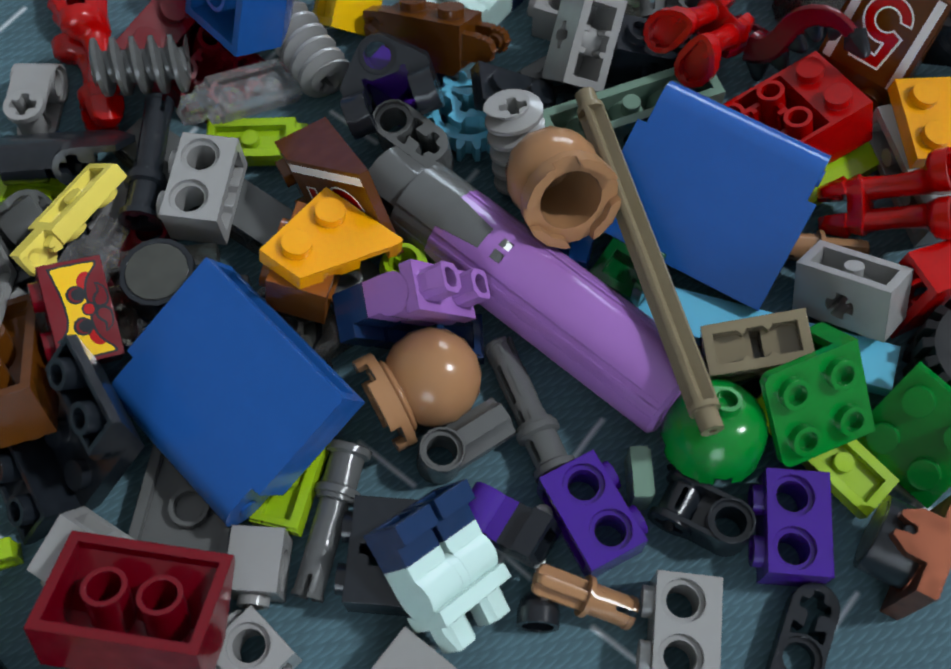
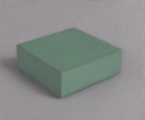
M630 446L624 460L628 507L634 505L638 510H647L655 496L651 449H648V446Z

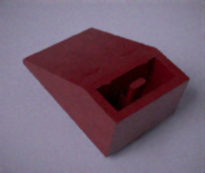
M151 0L117 38L116 42L120 50H125L128 36H134L139 49H144L147 35H153L158 48H163L166 34L172 35L177 47H182L186 34L192 74L189 92L181 93L175 80H173L170 93L163 94L162 100L165 101L166 96L171 97L175 102L176 108L205 123L209 119H234L274 70V67L257 53L235 57L185 12L186 0ZM155 81L152 93H162Z

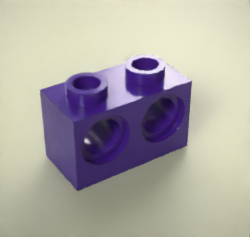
M594 449L539 477L537 486L539 498L543 504L550 506L553 510V516L562 531L561 536L584 577L587 575L598 577L640 554L648 541L645 536L648 533L645 519L636 506H627L618 491L621 488V482L615 469L608 461L601 463ZM575 482H585L593 488L595 496L589 500H579L571 495L568 487ZM600 526H611L620 533L622 543L613 547L605 546L598 541L594 530Z
M766 467L755 481V484L749 485L747 504L750 505L756 518V535H752L748 543V562L750 567H756L757 584L801 587L803 584L814 582L826 585L835 578L830 472ZM776 493L790 495L795 500L798 511L790 512L782 508L777 501ZM778 543L789 544L797 551L799 565L789 564L781 558L778 552Z

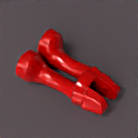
M700 0L695 7L673 6L661 8L650 15L645 22L643 30L644 41L648 48L655 53L666 54L678 48L699 29L700 34L691 39L681 49L674 62V74L685 87L698 88L707 84L714 78L720 67L722 51L735 49L741 43L747 41L755 20L748 12L738 19L729 12L728 9L736 0Z
M75 3L68 5L57 14L60 30L63 33L55 36L51 41L53 55L60 63L79 66L81 70L83 86L77 91V99L80 104L79 108L85 130H119V123L124 116V96L120 95L121 90L118 84L112 97H105L99 85L96 87L92 79L88 50L89 38H95L101 51H106L108 38L111 37L112 33L109 18L102 9L92 4Z
M941 147L930 151L924 167L911 172L864 177L859 173L849 179L842 176L818 187L817 201L819 202L847 201V213L817 218L818 229L824 230L827 235L848 238L851 234L866 236L870 232L880 230L916 228L928 229L936 240H951V196L938 197L921 204L874 208L873 201L904 196L951 194V147Z

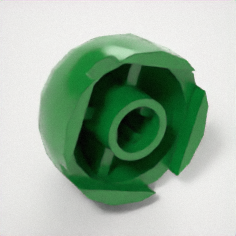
M710 379L721 405L718 411L725 427L724 430L712 436H701L695 419L690 418L681 394L668 410L660 427V437L662 436L666 445L664 453L668 461L683 475L700 483L713 485L716 479L727 480L731 478L733 479L730 484L741 482L755 471L767 445V418L757 398L744 387L727 380Z

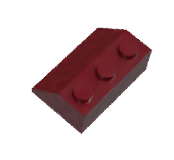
M72 530L23 629L40 664L67 669H215L226 636L235 557L232 554Z

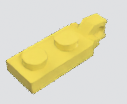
M89 163L27 228L31 233L9 256L29 276L34 277L35 267L57 263V252L63 249V244L65 245V243L77 239L87 227L85 222L97 209L108 205L117 196L118 190L116 188L127 177L125 172L118 164Z

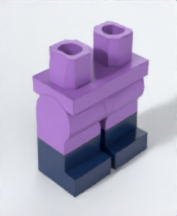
M408 259L399 263V272H385L332 295L340 343L367 347L375 346V348L391 349L393 344L412 331L435 324L448 326L456 322L466 323L476 319L474 305L490 299L487 277L484 270L472 268L462 271L458 270L450 262L440 261L432 264L414 259Z

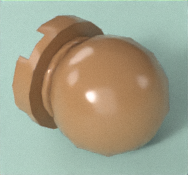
M548 126L528 133L511 150L505 167L507 191L514 205L521 210V214L535 238L547 246L568 249L571 248L568 244L569 242L579 241L588 235L594 240L613 223L621 207V198L617 195L618 182L616 179L618 177L609 164L596 154L593 145L582 135L572 129Z
M426 327L407 333L392 345L385 362L377 361L371 352L352 361L356 373L366 371L370 379L362 383L361 386L383 428L388 426L391 432L396 430L399 434L398 437L392 439V443L398 452L417 443L418 440L414 432L417 430V426L436 428L456 422L471 410L480 393L482 372L476 353L465 339L447 329Z

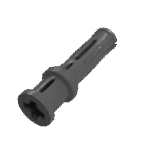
M503 336L489 342L484 347V353L514 414L518 425L516 430L517 442L520 446L526 447L536 469L533 477L538 484L539 477L574 460L575 457L567 454L557 432L560 425L557 419L551 414H547L543 408L526 368L523 366L513 339Z
M332 440L327 445V451L330 452L324 477L322 481L316 482L314 489L316 492L315 497L319 499V503L296 581L290 593L305 600L311 598V601L318 603L324 602L326 586L342 534L344 513L348 511L349 507H354L355 495H361L357 491L364 463L370 462L372 452L369 449L343 440Z

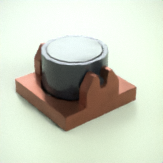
M889 495L886 496L874 512L856 549L853 565L855 568L890 585L880 612L899 620L939 600L951 569V495L930 511L925 508L918 509Z

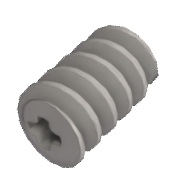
M295 1L289 28L282 46L274 48V50L282 59L285 67L290 70L293 79L299 83L300 89L307 96L315 98L326 97L340 90L350 62L345 59L344 53L336 47V42L328 35L327 29L319 23V18L312 11H308L307 4Z
M522 89L499 91L490 96L483 105V112L487 114L485 117V127L488 130L489 155L493 161L494 186L498 192L508 196L510 195L507 191L505 167L511 150L528 133L545 128L543 103L537 95L530 91Z

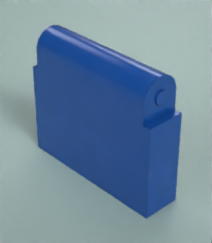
M672 80L662 91L648 121L644 122L637 119L622 149L660 251L667 254L665 264L759 311L817 206L808 200L815 187H818L826 173L824 170L832 156ZM615 217L613 223L604 233L625 243Z
M207 257L127 349V352L133 358L112 382V386L128 416L227 527L238 525L258 510L270 495H284L365 403L233 267Z

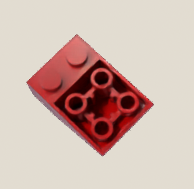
M817 51L812 52L723 104L831 155L829 163L838 160L872 140L873 101Z

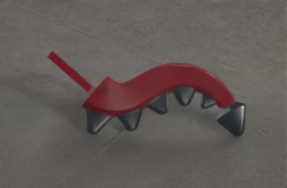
M808 4L799 6L785 15L770 32L754 22L752 28L754 33L748 36L747 41L741 43L735 49L722 51L721 56L728 59L744 52L742 58L747 63L752 79L760 81L764 77L769 64L780 72L789 66L790 51L803 54L808 50L805 34L815 43L821 41L824 27H827L830 41H834L843 35V49L861 59L870 56L871 48L867 29L856 27L853 21L839 9L823 4ZM742 14L735 16V18L738 19Z

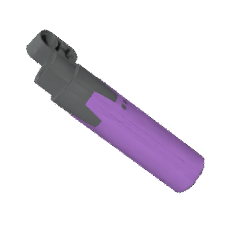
M390 99L379 104L372 115L376 120L378 127L376 135L384 153L376 159L368 171L390 217L396 234L403 239V243L412 244L425 254L428 263L435 264L440 261L453 263L458 270L462 271L472 268L484 270L487 277L490 299L478 304L645 433L655 432L661 425L670 407L681 395V391L654 319L558 248L547 246L535 238L528 226L454 173V159L447 134L442 128L401 100ZM395 126H404L400 131L388 132ZM419 143H420V145H421L422 151L425 152L423 155H422V152H421ZM701 355L703 362L705 364V358L703 355Z

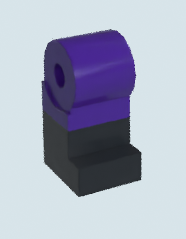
M475 482L471 489L476 498L469 502L468 505L482 534L492 542L496 549L536 571L539 565L544 562L562 532L554 516L535 506L532 509L485 483Z

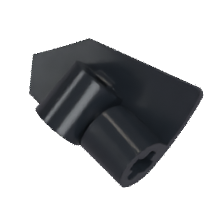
M101 129L3 136L0 139V177L5 186L50 182V169H52L55 178L60 183L68 186L89 163H97L98 153L118 151L136 142L135 135L120 130ZM68 155H77L78 161L82 163H75L73 157Z

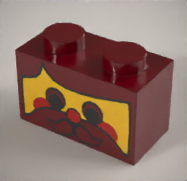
M100 255L35 267L36 282L28 283L27 287L34 314L41 312L45 314L49 332L40 333V339L46 362L50 361L64 337L72 334L78 336L101 364L121 360L125 351Z

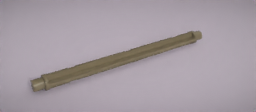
M584 87L575 94V100L578 105L577 115L586 139L593 145L596 154L609 164L618 177L616 179L618 182L617 195L621 198V207L616 215V219L690 418L695 419L701 436L715 435L725 428L718 411L721 408L720 402L604 103L598 99L594 88Z

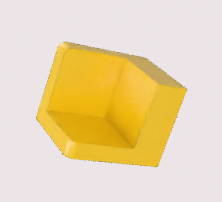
M315 0L313 13L319 18V23L325 27L365 36L363 11L372 5H382L383 0Z

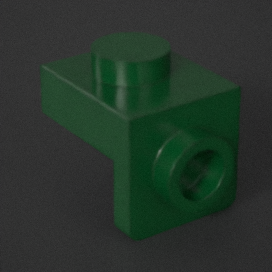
M613 237L590 270V273L636 307H639L645 298L626 244ZM661 251L662 256H663L664 261H665L667 254H665V253H663V252Z

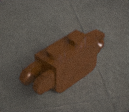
M399 0L394 5H372L363 11L365 36L375 32H384L417 46L429 53L436 73L448 76L456 75L469 64L477 63L478 60L485 63L495 59L496 53L500 54L508 49L511 41L508 30H505L500 25L496 26L493 23L482 22V11L466 9L464 4L460 2H443L439 4L426 0Z

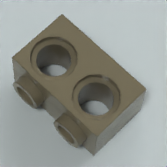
M806 308L700 326V342L705 358V367L710 379L727 380L733 383L759 379L766 371L815 351Z

